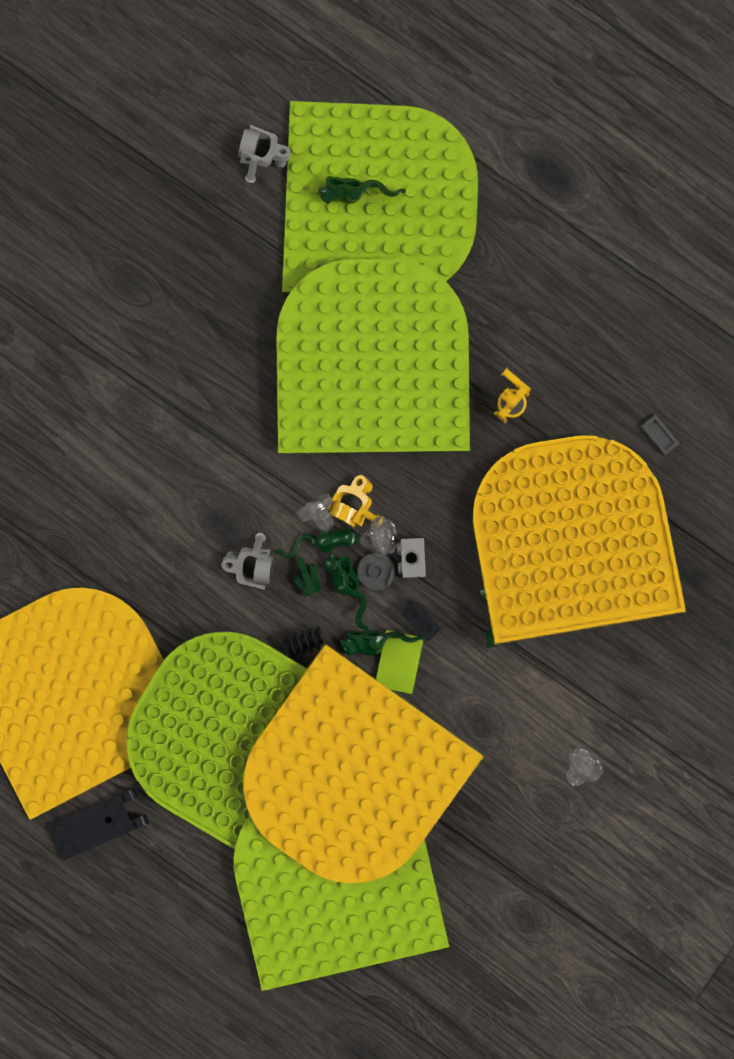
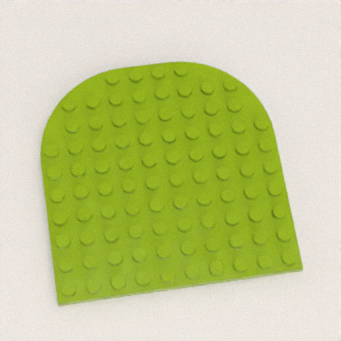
M290 101L288 144L290 157L287 167L282 293H290L298 282L313 270L331 262L347 259H401L411 261L429 268L445 281H448L465 262L473 245L477 223V167L472 151L460 132L439 115L417 107ZM328 176H334L337 178H353L360 182L378 180L390 191H397L398 189H406V191L395 197H389L376 187H368L356 203L347 204L340 201H332L326 204L321 199L318 189L326 186V178Z
M347 259L325 264L313 270L298 282L285 300L277 325L278 453L470 451L468 324L458 296L443 278L425 266L401 259Z
M212 632L196 636L184 642L173 650L159 666L131 715L127 732V753L136 780L159 805L235 850L240 830L250 815L244 797V773L248 756L259 736L308 668L261 640L242 633Z
M250 815L244 822L235 846L234 872L262 991L449 947L425 839L410 859L394 872L369 882L342 883L316 875L275 847L261 834Z

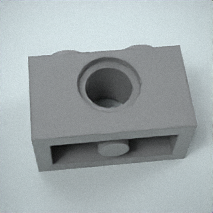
M424 538L401 539V543H397V553L402 558V562H398V573L402 574V578L426 577ZM410 552L415 553L417 556V560L413 564L406 561V555Z

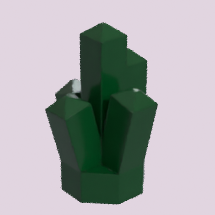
M298 557L296 562L304 581L300 576H295L294 582L300 587L304 597L322 590L319 583L317 566L315 564L310 566V576L304 559Z

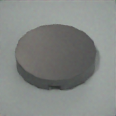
M371 553L361 559L358 564L357 575L364 587L369 590L378 591L385 589L391 584L394 579L395 568L393 562L386 555Z

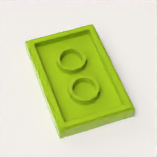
M405 634L407 637H418V636H413V635ZM389 638L381 653L376 680L390 690L412 694L423 640L408 643L401 639Z

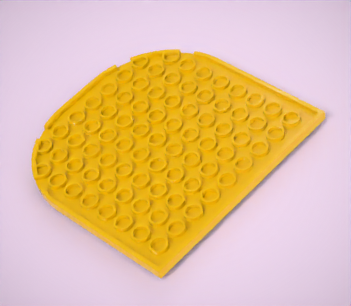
M573 436L536 442L519 447L499 459L487 472L474 501L473 527L495 644L686 611L661 488L656 477L647 467L646 462L634 451L614 440H607L598 436Z
M70 588L56 591L0 619V763L30 820L131 768L127 753L129 721L136 704L157 669L164 661V658L149 629L138 613L123 600L101 590Z
M325 644L252 747L244 773V797L249 814L261 834L275 847L316 875L336 882H369L394 872L410 859L484 756Z

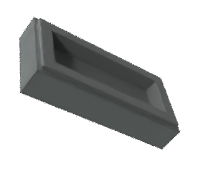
M656 414L640 426L664 456L680 444Z

